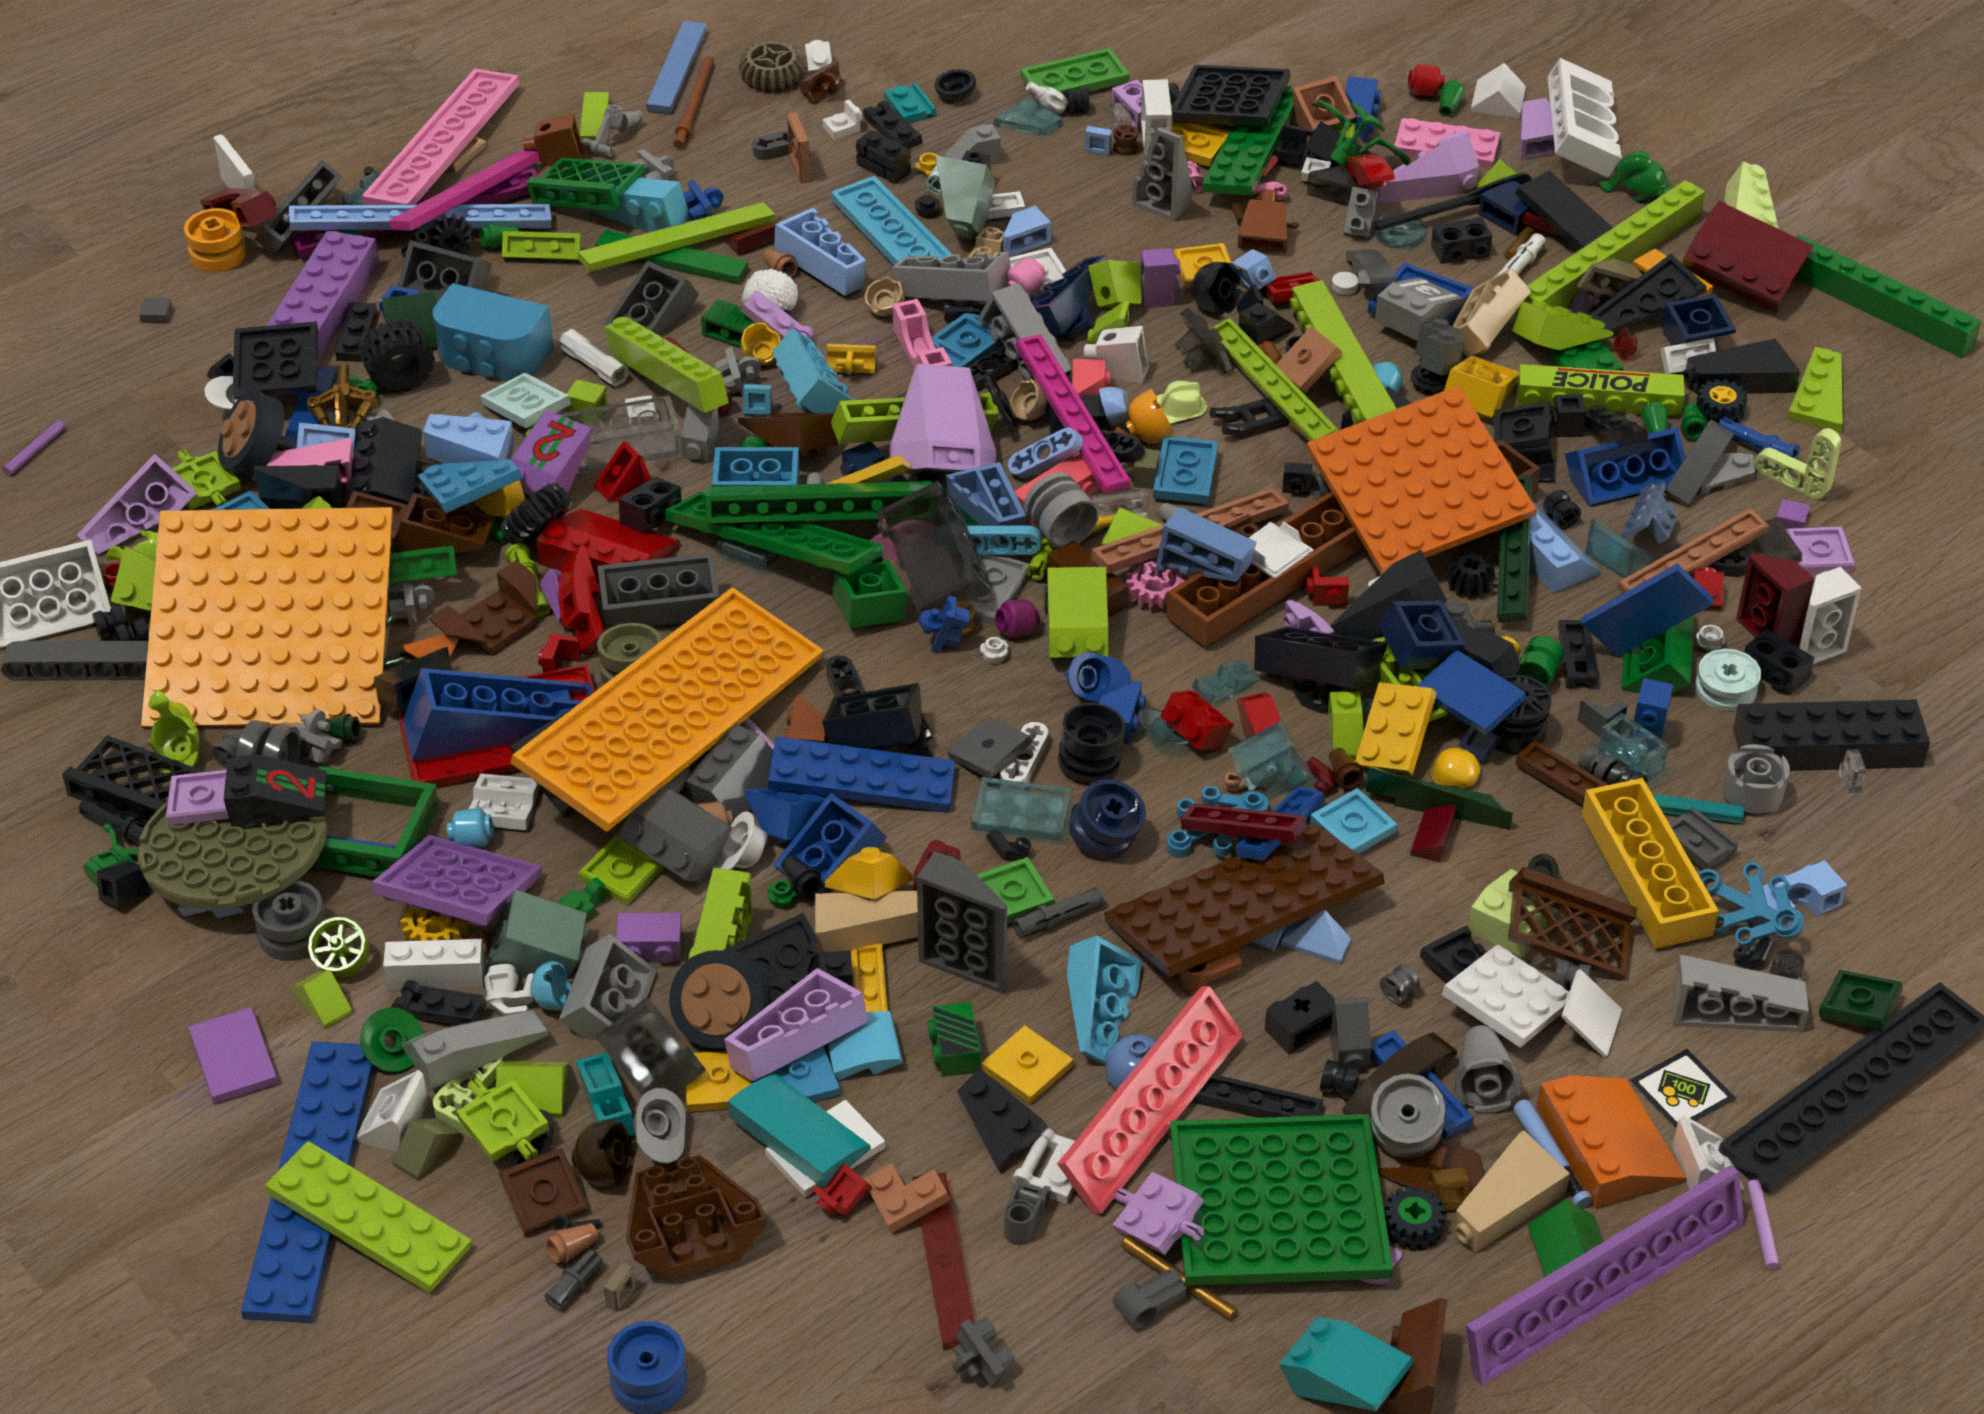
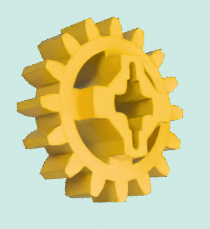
M409 904L410 909L402 910L403 918L400 919V924L405 941L462 939L461 935L469 933L468 925H470V922L468 920L455 917L456 919L453 923L454 917H445L440 912L429 909H417Z

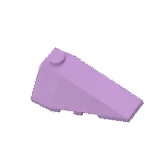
M1463 130L1437 141L1438 146L1428 153L1422 151L1417 155L1418 159L1408 166L1402 164L1393 170L1395 179L1387 181L1388 186L1377 188V202L1388 203L1457 195L1475 188L1478 184L1480 166L1468 132Z
M154 454L76 536L81 541L91 540L94 552L99 555L112 546L118 545L141 533L142 530L145 531L158 524L160 511H180L195 496L197 491Z

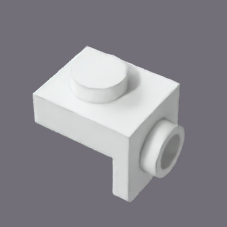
M814 40L805 44L804 55L807 61L808 75L814 74L816 70L832 62L829 41Z

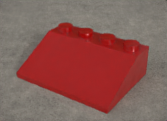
M582 508L551 521L536 539L539 564L559 571L562 570L565 561L580 545L586 546L598 584V566L670 558L680 545V540L652 531L644 534L620 524L619 520Z

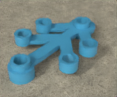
M1206 786L1202 789L1201 801L1204 805L1215 806L1218 804L1241 809L1268 810V799L1259 792L1251 791L1241 796L1220 794L1219 789L1214 786ZM1188 798L1179 800L1177 803V815L1181 818L1188 810L1183 808H1190L1195 802ZM1174 830L1167 838V852L1176 858L1186 857L1191 852L1192 842L1210 834V832L1197 833L1192 830ZM1219 834L1214 839L1213 851L1216 855L1227 856L1231 853V836ZM1238 836L1239 841L1244 839L1246 836Z
M1749 862L1743 868V875L1748 881L1752 898L1723 884L1721 877L1713 869H1704L1698 873L1705 887L1709 883L1715 882L1711 888L1707 889L1711 897L1717 895L1744 908L1724 915L1718 913L1717 922L1724 921V924L1720 928L1715 927V934L1724 935L1730 930V926L1760 917L1770 922L1753 928L1740 927L1736 931L1735 939L1741 947L1746 946L1750 948L1756 943L1757 939L1777 934L1785 939L1793 938L1802 931L1804 918L1797 909L1791 908L1788 897L1790 883L1785 876L1778 874L1769 880V888L1776 897L1778 908L1776 910L1767 905L1762 885L1764 871L1757 862ZM1758 869L1756 875L1749 876L1750 871ZM1784 882L1781 888L1775 889L1777 883ZM1794 921L1791 926L1784 928L1786 922ZM1750 934L1748 940L1741 941L1743 935Z

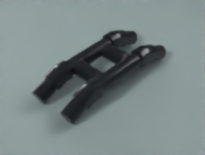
M1269 398L1240 406L1212 407L1209 412L1211 418L1228 421L1241 417L1245 423L1223 424L1221 430L1224 435H1233L1234 437H1245L1254 432L1290 423ZM1265 410L1270 416L1256 420L1252 413Z

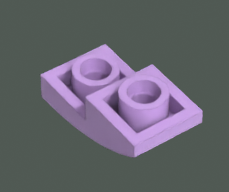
M1293 600L1286 601L1285 614L1283 615L1285 627L1290 626L1334 634V630L1315 612Z

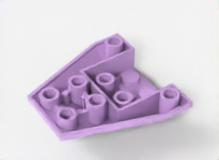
M916 364L890 442V458L901 455L910 463L911 470L905 473L917 474L923 470L960 472L996 463V449L970 368Z

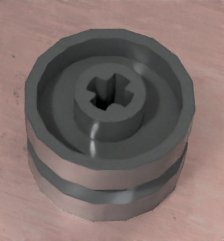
M251 720L246 724L241 733L236 757L259 754L300 764V732L294 726L277 724L273 727L270 722Z
M297 880L284 890L254 902L252 907L261 949L267 955L281 961H296L310 956L308 950L309 938L313 930L326 920L322 898L315 887L309 883ZM324 937L321 939L318 948L322 947L326 939Z

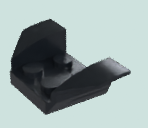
M1550 402L1495 410L1494 442L1503 440L1540 467L1539 482L1555 480V462L1551 451V425H1556L1555 407H1552Z

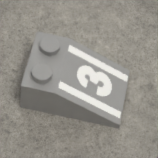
M1422 278L1392 282L1377 295L1375 321L1418 341L1421 324L1431 322L1436 318L1445 319L1464 302V298Z

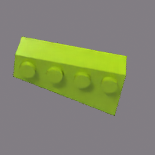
M125 546L110 602L117 605L121 604L125 608L151 613L156 561Z
M713 867L700 923L697 928L694 946L689 953V959L702 952L724 950L746 939L753 917L751 875L749 872Z

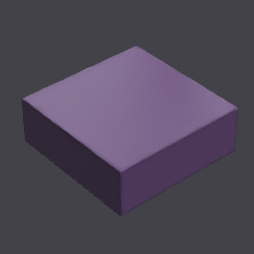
M1782 499L1775 524L1791 528H1804L1810 505Z

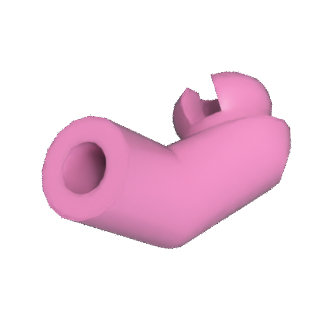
M1273 181L1259 183L1253 193L1254 195L1255 193H1262L1266 189L1273 190L1277 193L1276 201H1281L1287 197L1288 189L1284 184Z

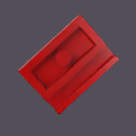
M1311 271L1280 276L1262 287V290H1265V294L1274 303L1285 304L1290 302V298H1293L1292 287L1320 280L1315 275L1312 276Z

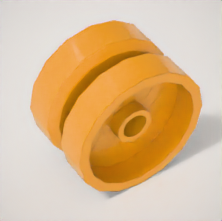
M219 208L202 210L192 215L186 221L184 233L188 244L191 263L196 268L207 272H221L238 266L245 259L247 249L243 237V228L240 226L233 211Z

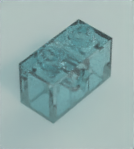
M1623 713L1602 727L1599 746L1604 749L1606 755L1611 754L1629 765L1630 770L1634 772L1640 771L1647 775L1648 781L1664 770L1669 745Z

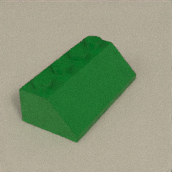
M1694 615L1623 654L1621 688L1624 691L1640 693L1644 678L1673 684L1672 694L1683 690L1691 684Z

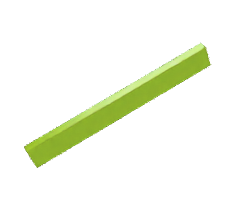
M762 202L578 251V260L589 272L748 230L769 222H775V213Z
M1231 318L1208 330L1209 337L1308 441L1339 431Z

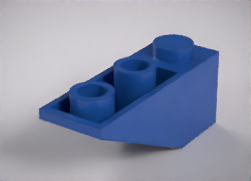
M1348 76L1345 94L1350 104L1355 103L1368 114L1377 119L1378 105L1381 98V90H1377L1378 80ZM1354 111L1357 118L1350 122L1356 124L1355 130L1357 131L1363 120ZM1367 123L1359 135L1363 143H1367L1369 133H1374L1375 126L1372 123Z

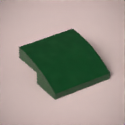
M435 292L382 298L385 324L393 319L396 322H399L400 319L406 320L407 323L411 321L422 329L431 349H438L433 320V309L437 304Z

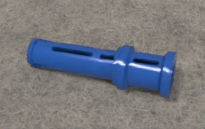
M1723 417V420L1721 419L1719 422L1721 426L1734 433L1731 439L1757 449L1760 452L1765 448H1772L1796 460L1800 452L1798 444H1788L1779 440L1777 435H1764L1726 417Z

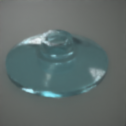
M1147 707L1139 710L1137 718L1142 726L1151 733L1150 737L1160 744H1166L1167 742L1177 744L1189 743L1160 718L1162 710Z

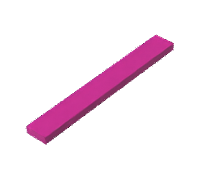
M517 151L389 220L391 229L402 231L416 229L539 162L538 151Z
M1038 334L1016 340V349L1064 428H1072L1082 436L1083 446L1079 453L1103 493L1106 495L1129 489L1131 486L1130 478L1042 335Z

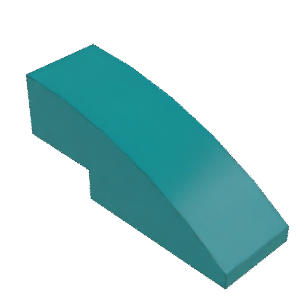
M608 1053L576 1060L578 1073L595 1122L616 1119L615 1123L622 1122L630 1136L636 1135L633 1128L632 1112L624 1097L622 1084Z

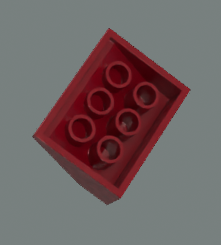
M1718 201L1685 253L1683 265L1692 273L1777 313L1814 245Z

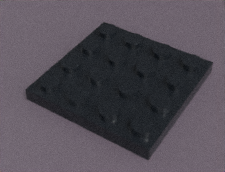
M1194 65L1171 109L1172 121H1179L1183 124L1199 122L1206 125H1213L1215 123L1228 124L1229 126L1252 125L1257 128L1268 126L1291 78L1290 69Z

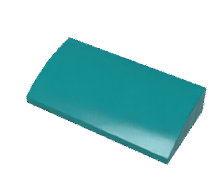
M777 1074L767 1076L752 1083L728 1100L729 1117L822 1189L825 1188L844 1163L851 1167L871 1149L870 1144Z

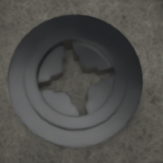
M1418 365L1411 372V382H1413L1414 388L1421 389L1422 393L1428 391L1434 395L1436 392L1444 391L1449 374L1441 376ZM1430 376L1434 378V381H1430Z

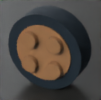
M250 390L235 402L221 427L218 443V459L223 468L246 477L255 476L254 466H266L275 450L285 451L292 449L291 443L280 439L284 425V409L279 400L258 391Z
M729 950L706 951L690 958L676 973L669 994L671 1015L678 1029L692 1042L707 1048H726L725 1038L771 1004L769 982L760 966L746 955Z

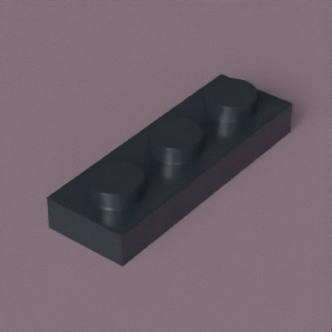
M350 302L335 351L336 361L362 362L360 346L364 345V337L370 335L369 331L374 326L378 312L376 303Z

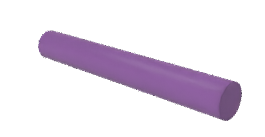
M57 420L3 467L4 473L11 476L66 428L64 422Z

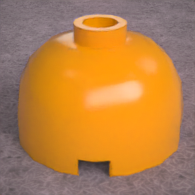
M1152 388L1142 392L1132 400L1128 408L1130 420L1125 422L1131 435H1138L1142 442L1149 445L1162 444L1163 438L1175 437Z

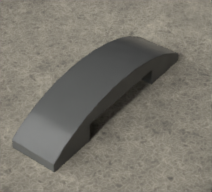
M1710 419L1668 484L1664 494L1688 507L1734 433Z

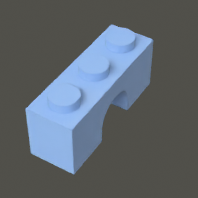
M1825 860L1814 865H1807L1790 875H1783L1790 883L1788 897L1791 908H1796L1794 904L1804 905L1817 917L1842 906L1847 884ZM1784 882L1777 883L1775 889L1781 888ZM1769 883L1763 885L1767 905L1778 910L1776 897L1769 888ZM1748 891L1747 896L1752 898L1751 892ZM1762 917L1750 920L1755 927L1770 922ZM1792 921L1786 922L1784 928L1791 926Z

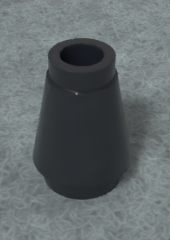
M793 855L783 860L781 868L796 894L811 897L820 890L822 880L819 871Z

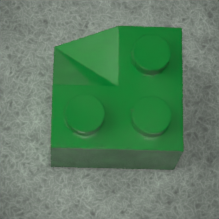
M889 560L870 563L856 570L851 575H842L834 570L832 597L850 628L891 624L905 620L907 590Z

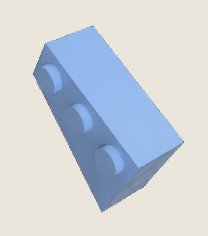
M429 414L423 430L426 456L442 463L510 459L515 447L512 421Z

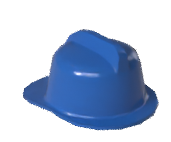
M1083 652L1077 655L1072 660L1069 669L1064 672L1070 689L1077 696L1098 703L1101 696L1131 684L1130 672L1121 661L1096 653Z

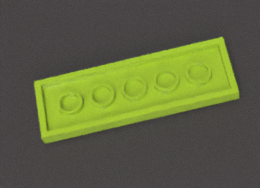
M309 1141L265 1184L266 1194L429 1294L471 1248L472 1240Z

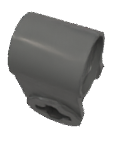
M1016 1179L1011 1197L1005 1207L1004 1235L1010 1243L1023 1245L1033 1239L1039 1222L1047 1210L1051 1187L1045 1185L1043 1188L1025 1184L1023 1179Z

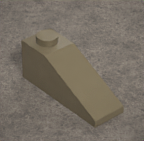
M1612 259L1592 263L1577 285L1585 290L1614 297L1643 274L1632 263Z

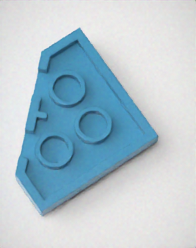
M511 459L432 465L419 474L418 478L421 485L446 514L522 479V475Z

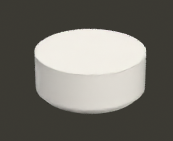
M1350 272L1336 273L1332 278L1333 291L1340 295L1355 293L1358 289V277Z

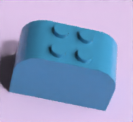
M452 283L433 309L439 359L447 367L508 382L523 373L533 376L554 349L549 306Z

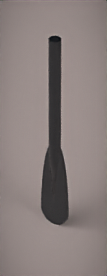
M1526 172L1514 174L1479 187L1466 195L1375 221L1374 229L1378 232L1465 205H1479L1481 194L1508 181H1515L1523 185L1532 179Z

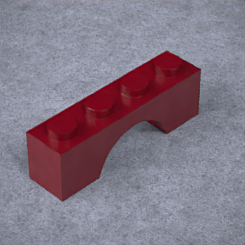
M224 188L200 199L204 210L219 208L233 211L241 227H253L278 215L275 210V199L268 191Z

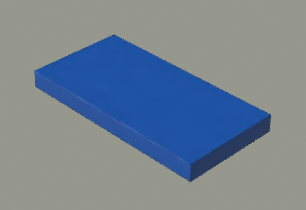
M1675 564L1581 617V624L1613 654L1619 657L1713 605V597L1679 564Z

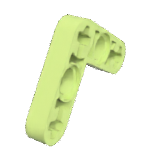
M1822 429L1812 440L1807 464L1775 449L1765 448L1755 457V468L1762 475L1814 499H1821L1828 493L1833 484L1841 449V438L1832 429ZM1827 443V446H1829V448L1827 450H1823L1826 447ZM1817 459L1824 461L1827 469L1820 467ZM1788 468L1794 470L1798 478L1792 477L1788 473Z
M503 1057L447 1082L433 1098V1109L436 1118L472 1138L458 1120L456 1111L470 1104L476 1096L469 1088H463L460 1084L467 1079L474 1080V1078H479L483 1085L488 1088L496 1079V1066L503 1062Z

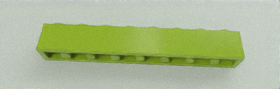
M628 317L616 318L613 320V323L604 326L611 356L705 413L729 403L723 376L720 371Z

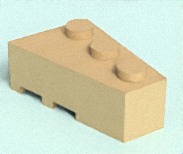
M1512 268L1472 289L1452 326L1460 331L1464 340L1462 352L1467 358L1477 353L1481 355L1491 347V342L1531 292Z

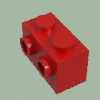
M1192 690L1172 692L1160 715V718L1198 750L1222 749L1234 726L1231 721Z

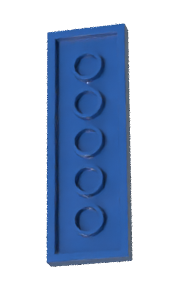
M776 736L768 788L829 796L832 793L836 797L949 813L955 761Z

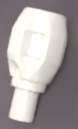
M1032 81L1027 84L1026 90L1035 95V98L1043 108L1056 114H1061L1066 109L1068 100L1061 92L1051 87L1038 86Z

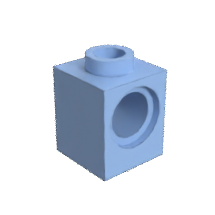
M1254 249L1231 262L1239 272L1241 285L1250 288L1252 284H1256L1261 289L1277 278L1268 256Z

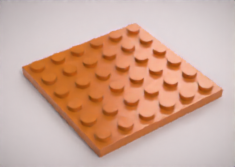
M1459 386L1307 442V451L1381 575L1393 563L1419 550L1427 558L1534 517L1537 513L1534 503Z

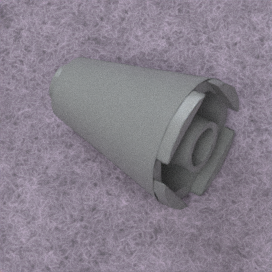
M1475 1026L1465 1035L1455 1079L1457 1097L1464 1106L1466 1103L1474 1107V1111L1480 1113H1494L1506 1109L1511 1105V1100L1521 1093V1076L1497 1033L1489 1026Z

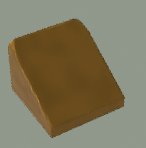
M1459 1167L1433 1170L1431 1172L1432 1187L1435 1193L1434 1199L1439 1197L1442 1200V1206H1445V1211L1457 1210L1470 1194V1179L1465 1169Z

